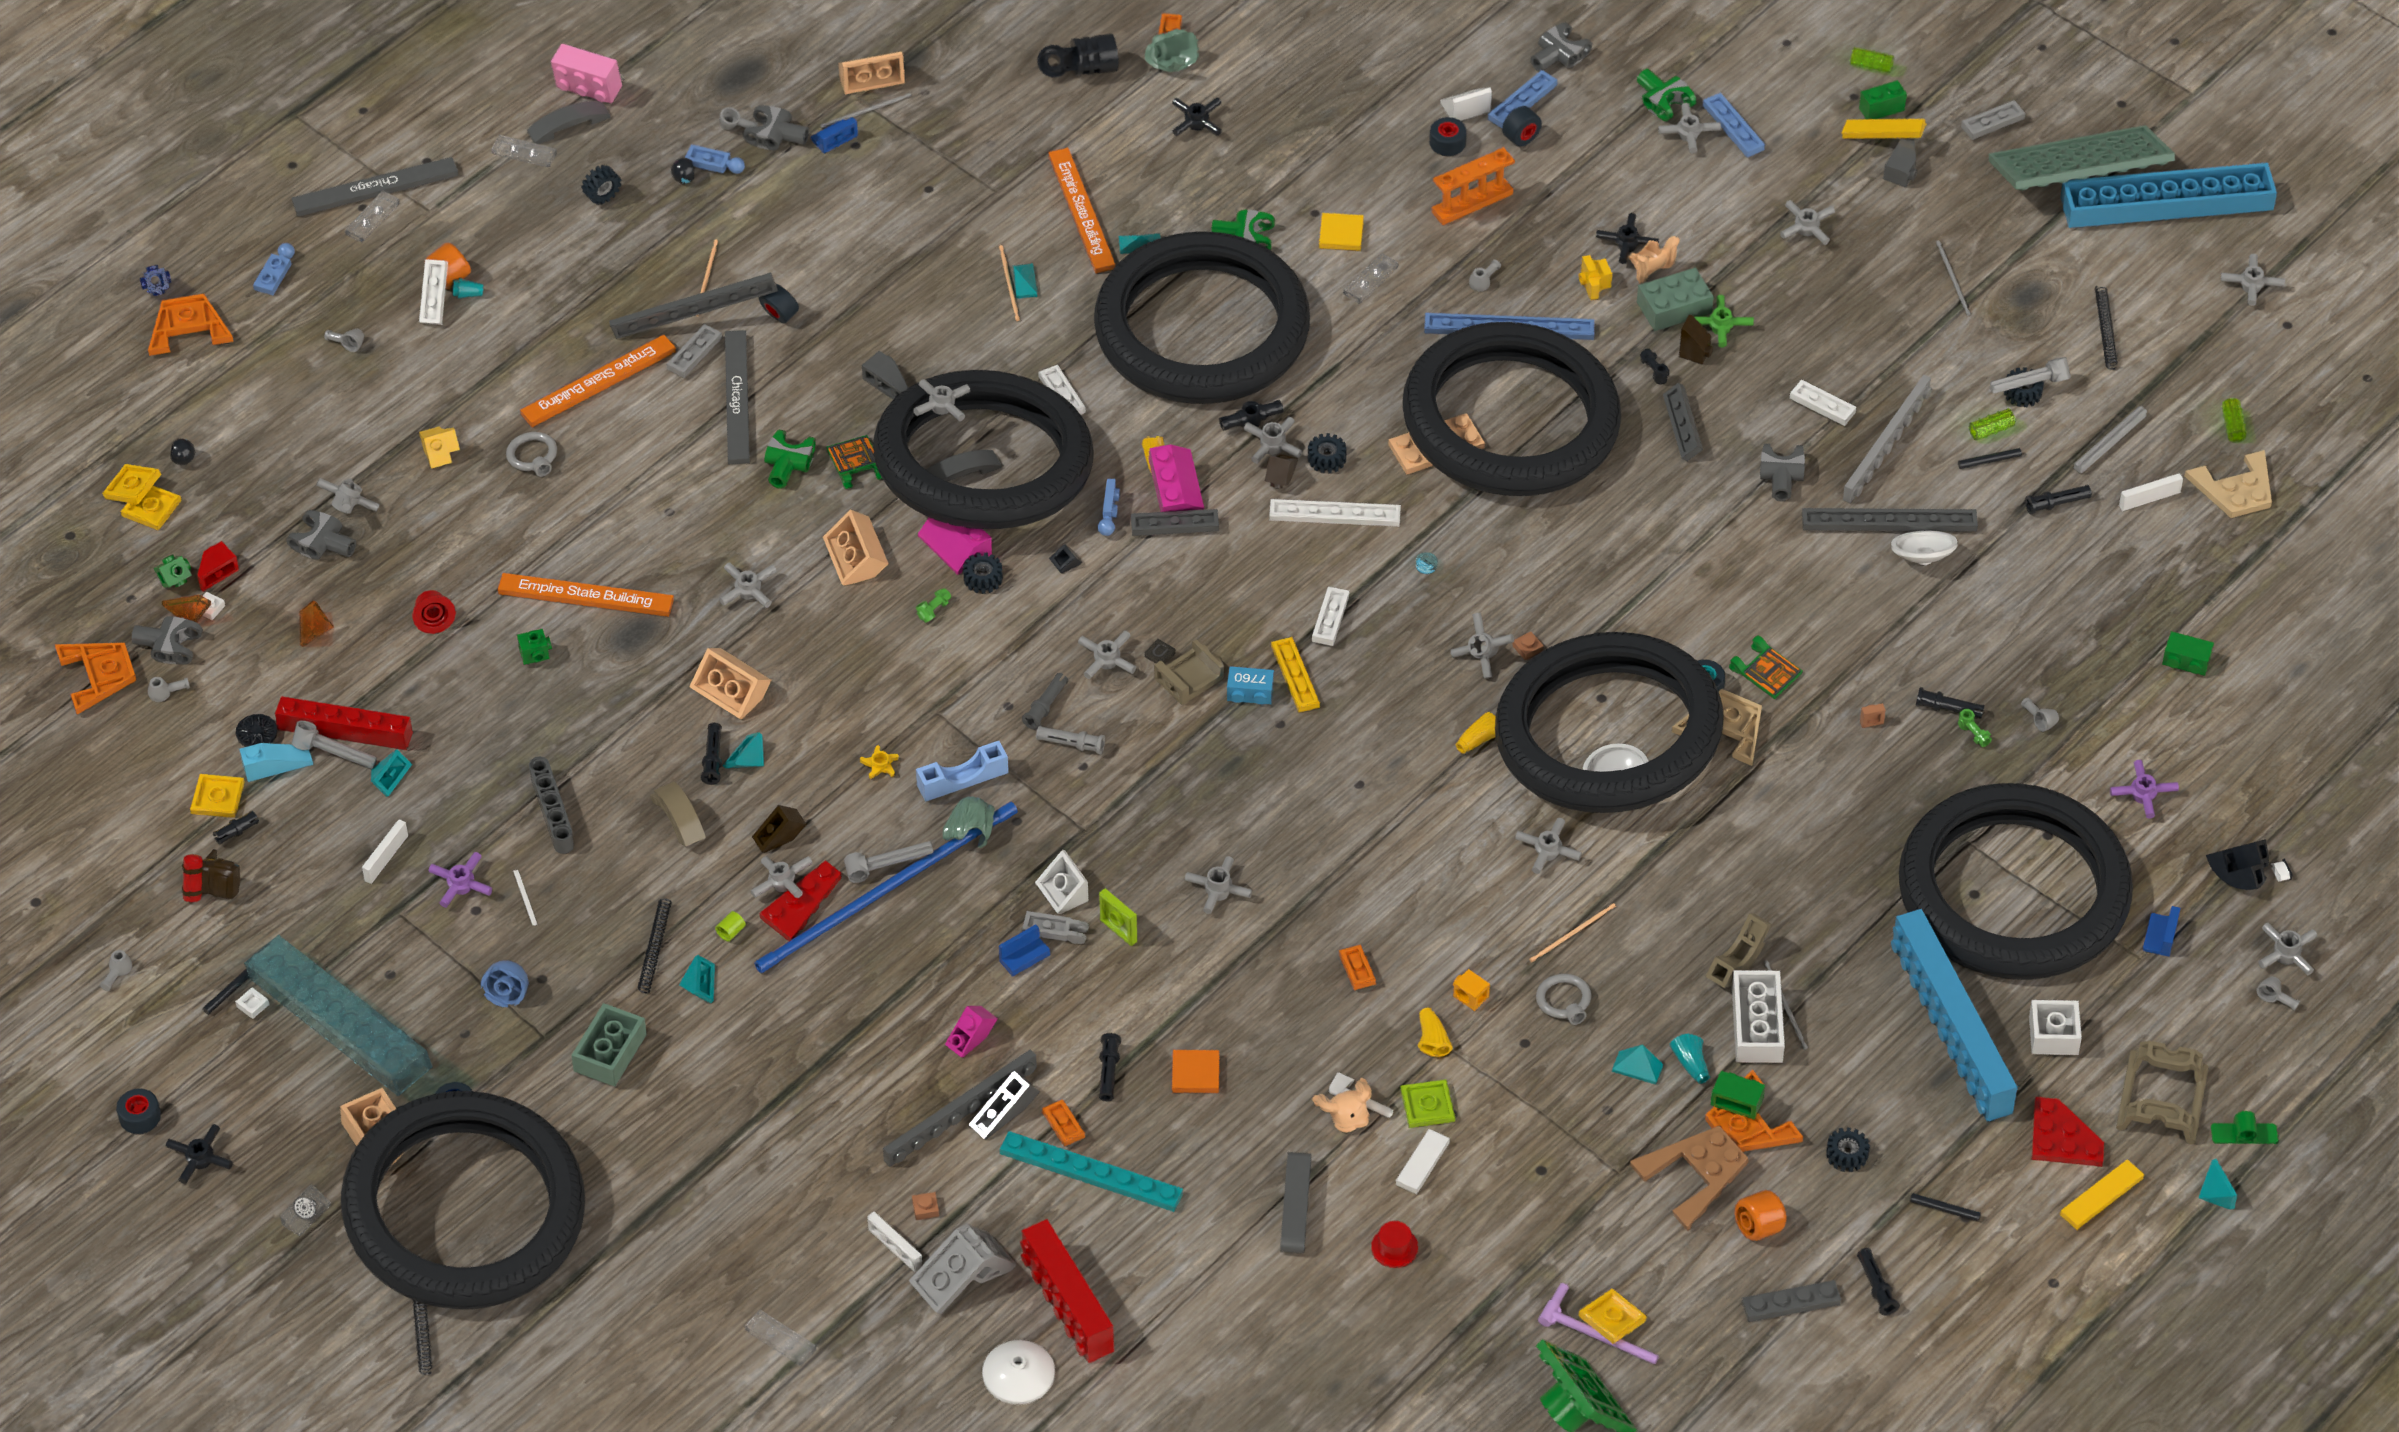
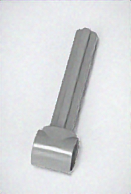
M2067 357L2049 360L2046 363V367L1991 381L1990 390L1995 394L2047 379L2051 382L2070 379L2071 374Z
M297 722L292 739V745L295 748L309 750L314 746L367 768H374L377 761L375 756L318 734L319 731L311 722Z
M927 841L865 858V855L858 852L848 854L844 858L848 879L853 883L863 882L870 875V870L932 854L933 847L931 842Z

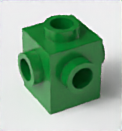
M174 554L162 559L163 563L154 568L163 588L173 585L179 587L187 582L186 578L192 576L189 571L191 566L186 558L183 559L182 556L175 557Z
M543 629L517 634L518 647L524 665L550 659L548 650L552 649L549 636L545 637Z

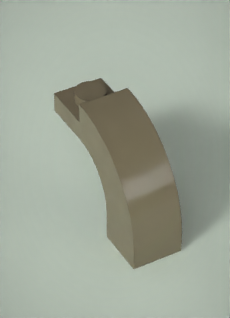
M671 782L654 790V793L650 795L652 802L664 810L680 844L686 847L706 838L691 802L677 783Z
M1749 913L1733 945L1726 953L1714 958L1705 977L1723 988L1732 986L1733 972L1748 971L1765 945L1763 941L1772 924L1754 913Z

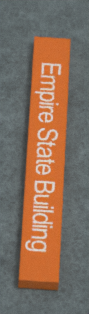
M1069 148L1048 152L1050 162L1095 274L1113 270L1115 262Z
M662 335L520 409L521 416L531 427H534L676 352V347L665 335Z
M502 573L497 589L500 595L669 617L674 602V596L668 594Z

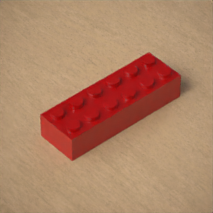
M1048 1219L1023 1229L1022 1240L1020 1241L1023 1250L1021 1254L1022 1262L1032 1270L1031 1274L1034 1282L1037 1285L1040 1284L1043 1288L1042 1292L1045 1300L1048 1303L1051 1302L1054 1306L1053 1311L1059 1321L1062 1320L1065 1324L1064 1329L1067 1336L1073 1338L1076 1342L1075 1347L1081 1357L1084 1356L1089 1364L1113 1353V1325Z

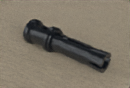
M2089 485L2055 493L2045 491L2042 495L2026 496L2025 505L2028 513L2032 515L2039 510H2052L2056 505L2089 499L2092 497V492Z
M1923 687L1919 688L1915 705L1917 707L1923 705L1933 708L1934 711L1945 709L1957 713L1964 709H1970L1975 714V717L1982 719L1983 712L1979 711H1984L1985 705L1946 697L1940 691L1934 693L1924 690Z
M715 722L708 724L706 755L702 759V766L704 768L701 773V781L708 785L717 784L721 780L719 768L722 766V760L719 757L722 726Z
M1105 1033L1100 1039L1102 1051L1099 1054V1059L1102 1062L1099 1098L1102 1101H1112L1114 1099L1116 1063L1120 1060L1118 1047L1121 1044V1037L1115 1033Z
M1861 1249L1858 1251L1857 1257L1872 1286L1871 1295L1879 1304L1878 1310L1883 1316L1891 1315L1900 1308V1304L1891 1293V1285L1885 1282L1871 1249Z

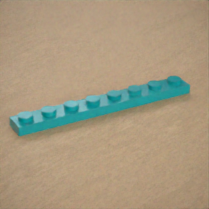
M1008 1131L1000 1147L1001 1155L1175 1212L1183 1195V1188Z

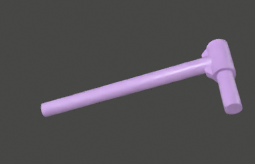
M1560 1283L1554 1296L1548 1301L1538 1318V1322L1543 1326L1548 1327L1558 1322L1652 1364H1656L1658 1360V1355L1622 1339L1612 1344L1591 1326L1562 1314L1560 1303L1569 1289L1564 1283Z

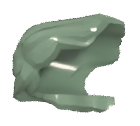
M1181 29L1158 34L1153 37L1152 43L1147 46L1145 60L1156 69H1162L1167 72H1177L1194 64L1199 58L1198 39L1194 33Z
M978 797L963 798L955 806L943 827V839L948 841L950 838L962 840L969 830L978 828L982 831L978 847L981 849L987 844V840L991 835L995 807Z

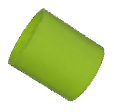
M731 911L715 927V930L723 940L729 942L746 926V923L738 913Z

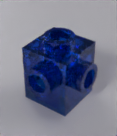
M158 264L146 267V272H142L143 277L140 278L142 289H146L147 293H153V296L166 293L165 289H168L169 283H172L169 271H165L163 267L159 268ZM153 276H157L159 278V282L157 284H153L151 282V278Z

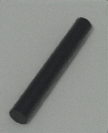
M2020 448L1959 460L1958 467L1963 469L2022 456V451Z
M250 964L202 1008L203 1011L209 1015L258 970L254 964Z
M1912 1193L1910 1198L1912 1203L1979 1222L1981 1212Z

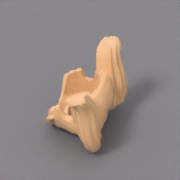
M1672 236L1668 238L1662 249L1659 248L1658 242L1649 240L1640 252L1636 254L1631 253L1628 256L1637 270L1636 278L1640 284L1644 283L1648 276L1656 270L1672 267L1676 260L1677 246L1680 242L1678 237Z
M1360 1078L1357 1081L1355 1091H1344L1334 1096L1331 1100L1323 1094L1314 1095L1312 1098L1314 1104L1320 1106L1321 1110L1330 1112L1335 1127L1341 1132H1351L1356 1128L1365 1127L1369 1123V1112L1367 1111L1366 1102L1371 1098L1372 1093L1370 1086L1364 1078Z

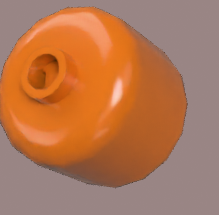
M449 242L444 243L426 258L427 260L448 262L445 288L447 290L453 288L454 279H464L471 273V267L466 258Z
M1763 1190L1740 1199L1735 1205L1734 1213L1738 1228L1747 1239L1752 1241L1761 1240L1779 1233L1786 1225L1787 1217L1784 1205L1780 1198L1772 1191Z

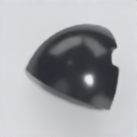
M2266 839L2206 855L2214 873L2232 887L2242 890H2254L2260 888L2266 881L2263 871L2264 867L2269 865Z

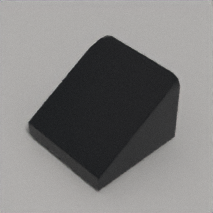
M1066 544L1061 546L1049 558L1061 574L1083 563Z

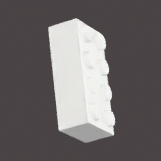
M1734 971L1732 999L1736 1062L1783 1063L1785 1046L1780 971Z

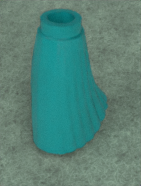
M1682 1034L1671 1041L1670 1048L1688 1074L1698 1084H1703L1710 1079L1702 1053L1704 1041L1701 1037L1693 1034Z

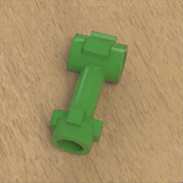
M947 589L937 590L934 593L936 597L931 602L923 601L915 607L917 615L924 623L936 616L933 611L939 605L946 606L949 603L951 594Z
M1962 710L1958 719L1959 727L1962 730H1970L1975 736L1974 742L1981 747H1986L1992 741L1991 734L1988 730H1981L1974 722L1975 714L1972 710Z

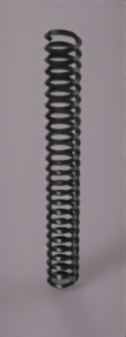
M2096 286L2095 294L2105 366L2113 370L2116 367L2109 368L2108 366H2115L2118 364L2108 292L2106 287L2097 288L2098 286Z
M666 898L658 901V908L656 909L639 985L637 986L638 990L645 994L650 993L654 978L653 974H655V967L657 966L656 963L658 962L657 959L659 958L662 945L661 941H663L665 926L668 922L669 908H671L672 904Z
M413 1300L419 1372L429 1375L432 1372L424 1373L421 1371H428L433 1368L431 1365V1346L429 1345L430 1334L428 1333L427 1305L416 1304L417 1301Z

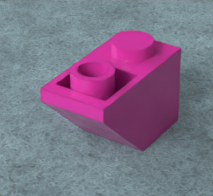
M966 1006L945 1045L960 1057H965L987 1038L998 1018L982 1006Z

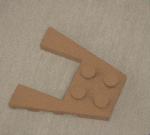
M1720 1126L1630 1161L1631 1167L1646 1182L1683 1156L1706 1182L1707 1187L1673 1210V1215L1687 1231L1691 1229L1694 1221L1706 1212L1709 1204L1720 1196L1723 1188L1728 1183L1730 1184L1749 1163L1748 1157Z

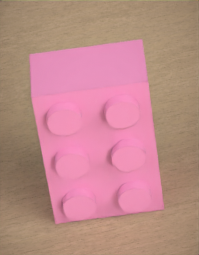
M565 44L560 45L551 60L556 86L561 90H568L580 96H587L599 102L612 104L622 87L617 60Z

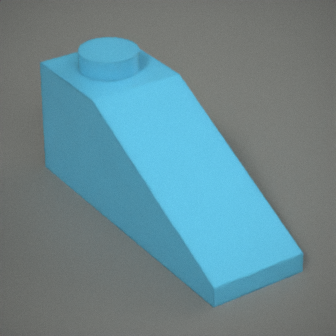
M260 743L239 749L248 782L313 765L309 750H301L291 744Z

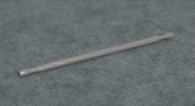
M907 93L904 96H899L891 100L876 104L874 106L862 109L860 111L848 114L846 116L831 120L828 123L820 124L821 128H824L828 125H833L841 121L842 119L847 120L851 117H855L863 113L900 101L904 98L911 97L912 95L911 93Z
M1938 240L1936 244L1939 247L1941 256L1961 303L1966 310V314L1970 316L1971 313L1967 308L1961 289L1944 249L1941 247V242Z
M1765 961L1764 964L1768 971H1773L1770 968L1769 962ZM1781 990L1784 1008L1802 1043L1803 1049L1806 1050L1808 1046L1803 1040L1802 1033Z

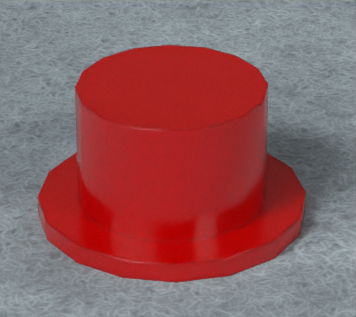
M435 590L421 593L415 601V607L412 612L415 626L420 631L430 634L443 632L449 628L456 616L455 606L452 601Z
M1390 1221L1381 1226L1379 1232L1374 1236L1371 1242V1252L1375 1260L1381 1265L1389 1268H1401L1415 1260L1418 1253V1241L1405 1223Z

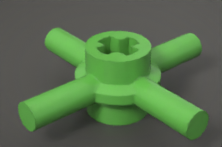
M1718 295L1716 297L1717 308L1710 317L1695 318L1701 325H1710L1712 331L1718 335V346L1724 348L1727 346L1726 334L1729 333L1730 329L1734 325L1753 326L1754 317H1733L1731 311L1725 307V296Z

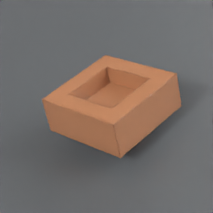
M1532 632L1515 639L1513 642V647L1524 660L1543 651L1544 647Z
M1883 703L1861 708L1860 723L1862 728L1884 724L1886 710Z
M935 1192L912 1195L916 1220L939 1217Z

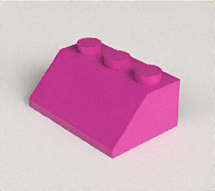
M1171 444L1150 448L1148 459L1160 512L1204 510L1191 449Z
M928 518L918 533V537L957 575L963 572V564H965L966 559L970 560L971 555L977 557L976 553H980L981 556H984V552L988 553V556L992 554L991 537L983 529L965 528L964 526L950 525L949 523L934 520V518Z

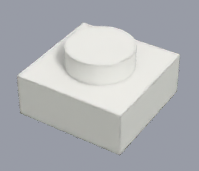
M206 592L193 606L194 612L213 620L225 607V602L223 599Z
M251 988L236 1001V1006L254 1019L269 1006V1001L254 988Z

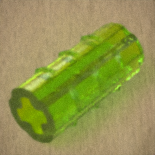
M1858 47L1853 48L1850 65L1891 73L1894 64V55Z
M2236 398L2227 399L2222 403L2228 440L2233 443L2245 440L2247 434L2242 413L2243 409L2241 408L2240 401Z
M2007 408L1994 414H1989L1984 418H1978V420L1969 423L1970 434L1977 441L1997 434L2000 431H2006V429L2015 426V416Z

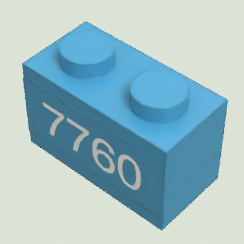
M1230 667L1227 683V701L1271 704L1274 670Z

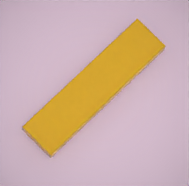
M1925 119L1847 120L1841 134L1844 139L1921 138L1926 121Z
M1293 637L1271 642V648L1298 713L1320 708V702Z
M2127 1159L2060 1211V1216L2076 1230L2140 1182L2144 1178V1173Z

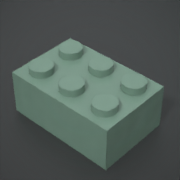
M1695 267L1638 285L1637 304L1653 330L1657 331L1685 322L1689 314L1694 317L1712 314L1713 295Z
M603 1003L571 1055L573 1071L615 1087L647 1035L645 1018Z

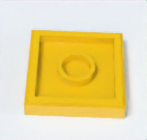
M1322 213L1319 248L1361 251L1364 215Z
M125 464L102 494L105 499L139 504L161 476L159 469Z
M153 485L139 504L127 503L121 510V516L159 531L181 502V496Z
M200 774L190 807L191 814L235 818L245 783L244 778Z
M1610 1289L1579 1310L1578 1315L1612 1344L1646 1322L1647 1317L1614 1289Z

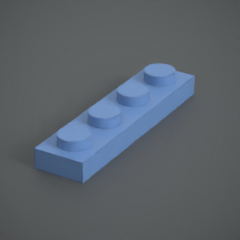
M1541 70L1488 114V120L1502 128L1504 120L1509 113L1520 106L1532 107L1557 86V79Z
M1721 93L1703 100L1704 108L1716 122H1720L1721 128L1747 158L1764 151L1765 144Z

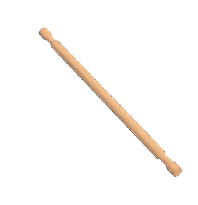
M717 239L713 243L714 246L700 293L705 292L716 252V245L718 244Z
M1000 245L999 249L1001 251V258L1003 262V267L1005 271V276L1008 284L1013 310L1015 313V319L1016 321H1019L1020 318L1018 316V309L1012 288L1010 274L1007 266L1005 253L1003 251L1004 248L1003 245Z
M1614 903L1611 904L1607 909L1602 910L1540 951L1536 956L1531 957L1530 961L1534 962L1538 957L1543 956L1606 914L1609 910L1615 908L1616 905Z

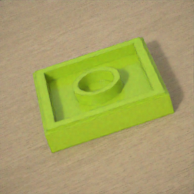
M1104 888L1099 892L1100 921L1131 946L1137 942V914Z
M1446 1079L1400 1086L1409 1128L1455 1122V1114Z

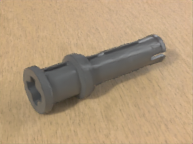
M1062 673L1055 675L1041 697L1032 702L1030 711L1022 716V722L1028 728L1038 729L1042 718L1048 716L1050 705L1068 683L1066 676L1061 682L1059 681L1063 676Z

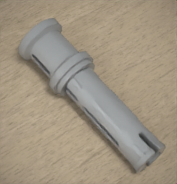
M1039 726L1036 733L1037 740L1075 746L1079 751L1085 749L1095 751L1099 755L1103 753L1105 746V735H1089L1086 731L1078 734Z

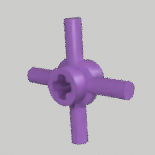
M2136 760L2134 761L2137 778L2132 782L2131 786L2110 787V795H2133L2136 802L2143 804L2146 818L2151 819L2155 817L2152 799L2159 792L2178 791L2179 785L2178 782L2156 784L2152 776L2145 774L2143 761Z
M474 852L465 866L456 865L450 870L435 864L430 865V873L447 879L449 889L439 902L442 907L447 908L456 894L463 895L471 889L488 896L491 895L492 887L474 880L472 870L481 859L479 853Z

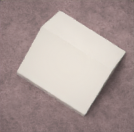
M1478 88L1440 101L1449 117L1462 121L1491 112L1492 91L1491 88Z
M1062 850L1035 882L1057 914H1062L1088 902V881L1067 852Z

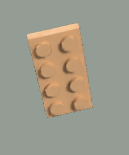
M1467 413L1444 420L1463 440L1480 449L1485 448V442ZM1409 433L1389 439V446L1406 475L1434 466L1419 451Z

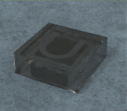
M1157 639L1145 651V658L1154 663L1162 661L1166 664L1175 655V648Z

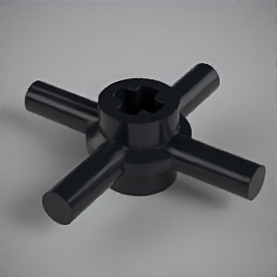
M1218 97L1205 106L1201 103H1193L1188 106L1178 98L1173 100L1172 104L1185 113V121L1172 130L1175 136L1180 135L1188 128L1195 131L1206 128L1216 136L1221 134L1222 129L1209 121V113L1221 104V100Z
M1635 213L1628 214L1626 225L1621 226L1617 233L1597 230L1596 238L1616 242L1621 250L1619 263L1621 264L1627 263L1629 252L1634 251L1638 244L1646 245L1649 240L1659 243L1658 238L1640 236L1635 227Z
M212 1124L203 1139H194L188 1145L173 1139L167 1140L166 1147L184 1153L188 1162L178 1179L180 1183L187 1184L195 1169H205L211 1163L228 1170L231 1169L233 1161L215 1155L211 1143L220 1131L218 1125Z

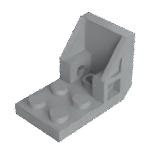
M965 1224L957 1228L912 1276L909 1282L936 1313L942 1314L972 1280L984 1283L1011 1272L1017 1264L989 1232Z

